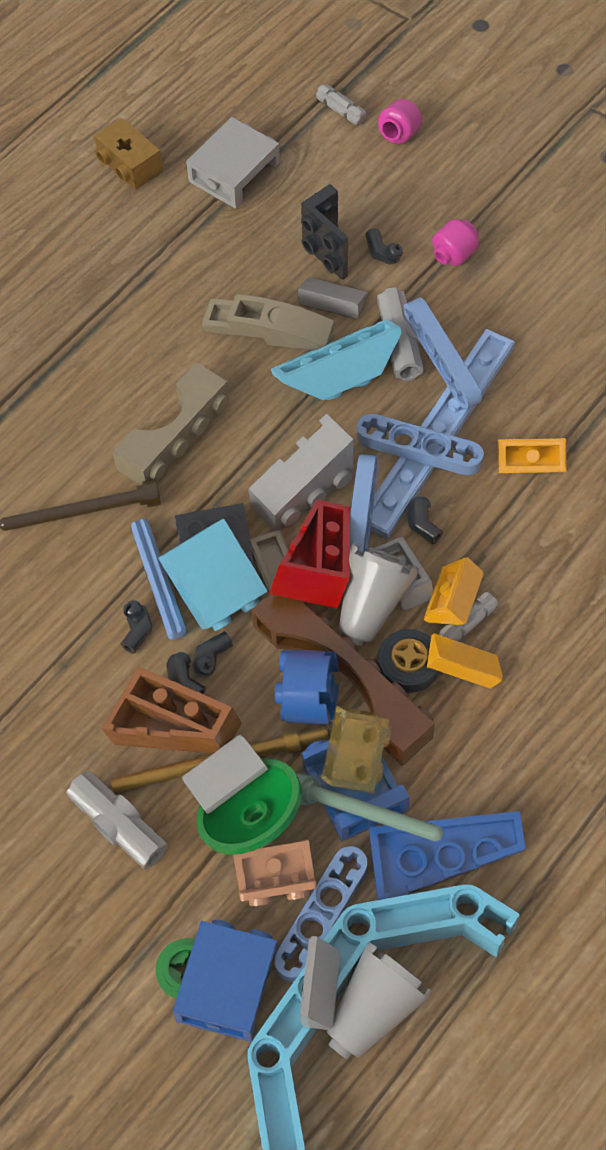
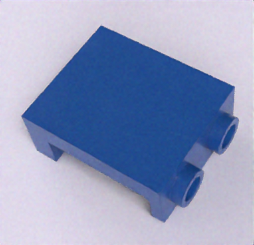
M368 723L362 726H349L341 731L339 736L329 741H316L302 753L305 773L316 778L322 788L401 814L409 811L410 797L403 784L398 786L372 739V729ZM322 804L341 842L369 830V827L381 824Z
M212 920V923L201 921L173 1009L176 1022L252 1042L256 1030L255 1020L271 964L278 950L277 941L271 939L272 936L261 930L251 929L247 933L235 930L234 926L226 921Z

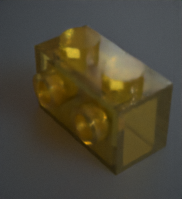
M337 706L321 779L330 786L374 793L375 785L380 783L383 775V762H381L383 747L388 746L391 738V726L388 725L389 719L378 713Z

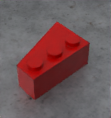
M316 500L299 533L292 541L287 554L281 560L269 594L338 608L350 579L349 506Z

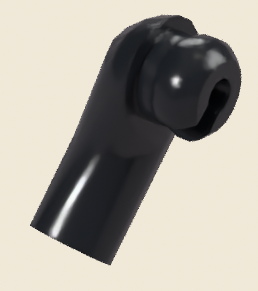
M370 229L366 232L365 237L372 258L388 265H393L400 261L403 249L399 244L396 246L394 243H390L388 246L384 245L378 229Z
M423 496L414 497L407 506L408 526L434 545L441 538L443 531L429 521L428 508L431 507L430 501Z
M132 600L123 609L124 615L127 616L130 631L120 644L126 651L135 654L150 634L152 623L147 608L141 605L139 601Z
M225 631L196 647L192 666L194 672L199 677L206 678L211 676L215 671L217 655L233 647L232 641Z
M184 652L171 655L166 663L168 679L204 694L206 687L189 676V663H191L189 655Z

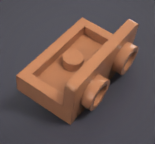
M308 839L264 846L252 852L233 855L240 901H249V906L269 904L272 902L271 896L283 894L287 895L288 900L305 898L310 896L309 890L317 889Z

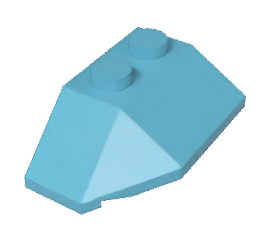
M385 319L371 327L361 329L329 343V345L312 350L271 368L272 374L284 384L321 400L335 399L341 396L343 391L352 387L365 386L371 382V379L382 374L402 334L401 328Z

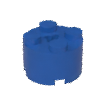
M282 650L280 654V671L283 672L282 682H277L275 686V703L281 704V720L288 723L332 724L331 720H334L336 715L339 684H335V676L332 673L339 672L336 652Z

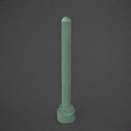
M303 773L296 774L302 786L301 805L307 806L319 802L432 841H439L443 837L444 832L440 826L322 788L316 778Z

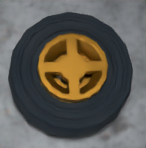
M403 629L390 634L382 642L377 654V663L382 671V675L390 683H398L406 693H416L428 688L437 679L440 672L427 667L431 637L415 629Z

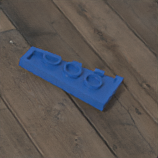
M520 811L425 821L442 828L444 834L439 841H432L387 825L369 827L377 900L411 894L524 852L526 849Z

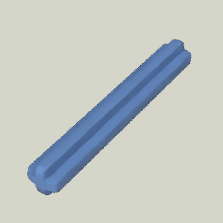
M147 519L134 521L131 524L132 532L167 636L171 640L182 638L186 635L185 625L166 570L158 559L160 553L149 521Z

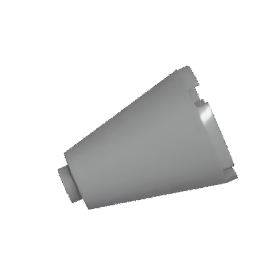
M353 543L349 555L350 579L344 591L339 630L353 644L363 646L364 641H373L416 578L419 568L413 565L410 571L404 568L406 561L373 547H369L368 551L362 552L359 551L361 544Z
M370 942L364 948L334 1015L333 1026L327 1031V1034L333 1038L328 1045L347 1060L351 1054L360 1058L422 1005L433 993L425 986L419 991L418 987L422 982L387 954L380 953L378 957L374 956L373 952L377 947Z

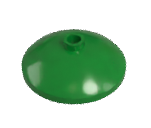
M261 759L268 768L267 771L209 814L200 805L197 812L196 825L198 833L205 844L218 853L237 855L258 850L277 839L293 821L302 799L301 782L289 765L279 760Z

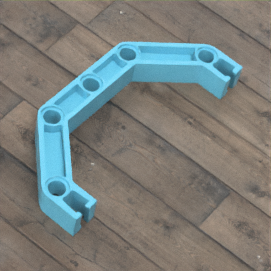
M459 885L352 905L342 912L323 939L340 951L335 1003L349 984L364 948L369 942L377 947L375 951L462 935L497 958L504 947L505 937L500 933L496 936L481 925L482 919L487 917L506 927L505 932L511 935L517 927L520 914L473 885ZM468 903L477 912L473 915L465 916L456 907L460 904ZM362 923L369 928V931L364 935L356 936L348 929L352 924ZM306 965L248 1048V1064L262 1150H305L291 1067L317 1031L316 1028L303 1027L300 1020ZM266 1051H272L280 1058L275 1066L266 1068L257 1062L259 1056Z

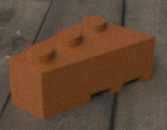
M138 666L102 730L114 745L213 754L235 737L242 723L232 706Z

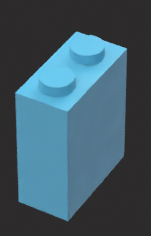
M224 519L217 521L158 557L202 630L210 627L214 631L221 629L233 621L230 616L240 608L244 613L253 609L261 602L259 596L268 591Z

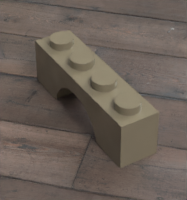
M196 362L176 383L178 402L182 407L178 417L172 423L160 429H133L112 451L116 470L139 485H143L142 481L155 478L156 481L160 480L166 473L167 467L175 458H180L186 452L188 444L197 435L200 436L205 432L211 419L217 413H222L229 403L228 383L225 379Z

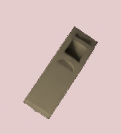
M236 294L234 301L211 298L201 325L205 332L264 338L266 344L271 346L317 350L329 345L335 322L318 313L288 303L257 296Z

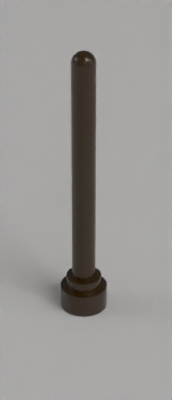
M156 478L142 481L143 485L136 486V490L4 517L0 519V529L8 531L140 503L141 506L147 505L148 508L161 505Z

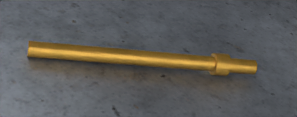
M324 725L297 732L296 729L282 732L280 737L253 743L250 746L261 757L285 750L287 754L300 751L301 746L309 745L319 740H329L326 726ZM212 754L111 779L113 792L115 794L182 777Z

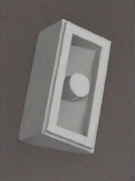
M308 277L299 286L298 304L358 319L368 292Z
M240 734L186 773L182 780L205 812L209 814L267 771L268 768L243 735Z
M311 936L308 943L300 1020L303 1027L329 1030L333 1026L340 951L316 936Z

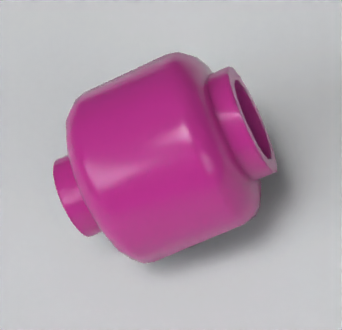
M406 99L393 101L380 113L378 118L380 133L386 140L394 144L408 141L419 131L422 124L420 110L414 103Z
M451 219L433 236L432 244L435 258L444 265L460 266L478 249V231L465 219Z

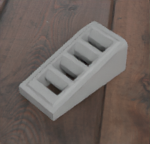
M402 536L375 547L391 555L402 553L403 555L399 556V558L406 561L408 565L404 566V568L410 571L413 565L419 568L416 578L399 601V605L403 610H408L431 599L433 594L432 581Z

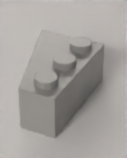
M327 413L319 420L323 426L308 440L302 436L295 443L299 449L288 460L283 462L279 459L249 488L250 507L274 531L293 525L301 514L313 507L317 499L324 501L327 495L337 488L345 487L353 477V438Z

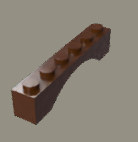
M269 594L251 610L253 627L277 649L336 652L339 671L359 690L369 707L375 726L376 742L401 766L407 763L433 739L435 723L431 714L422 706L416 707L408 699L407 693L398 683H390L382 675L381 669L373 660L369 658L365 660L357 652L353 642L344 635L340 637L332 629L328 619L321 613L315 614L308 607L307 602Z

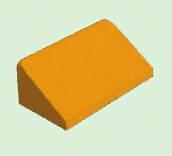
M566 438L497 440L499 473L566 472Z
M468 557L442 567L424 616L426 622L464 625L467 623L483 578V571Z
M435 633L431 635L428 668L490 689L502 681L503 675L497 655Z

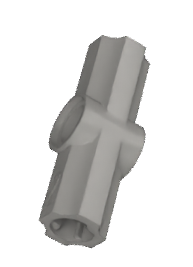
M396 287L388 288L383 293L377 295V303L381 320L388 319L398 325L402 332L390 356L395 377L402 379L403 382L412 381L417 376L423 374V364L418 348L419 339L409 325L404 313V304L407 303L404 291H400Z
M90 771L80 774L71 782V786L66 792L67 796L81 811L85 812L92 819L95 828L111 844H118L144 870L151 866L153 867L163 857L164 852L168 849L167 843L141 820L140 813L122 795L116 796Z

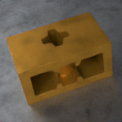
M120 118L94 136L96 144L95 155L99 162L104 166L108 165L120 181L127 182L135 190L163 172L160 149L123 118Z

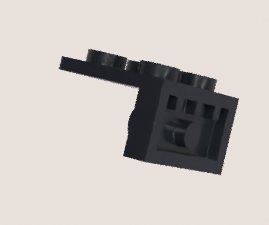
M329 184L301 203V242L307 253L310 255L314 254L330 273H335L343 280L348 276V237L338 228V190Z
M243 503L175 515L180 544L217 521L224 519L255 569Z

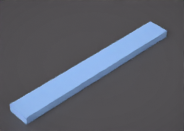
M488 329L485 330L464 361V364L479 386L482 396L513 351L515 341ZM447 386L421 427L456 437L476 405L466 410L463 409ZM436 443L430 444L426 448L429 453L435 455L445 451L442 445ZM402 457L398 459L375 493L371 532L387 540L406 513L409 502L418 495L434 471V466Z

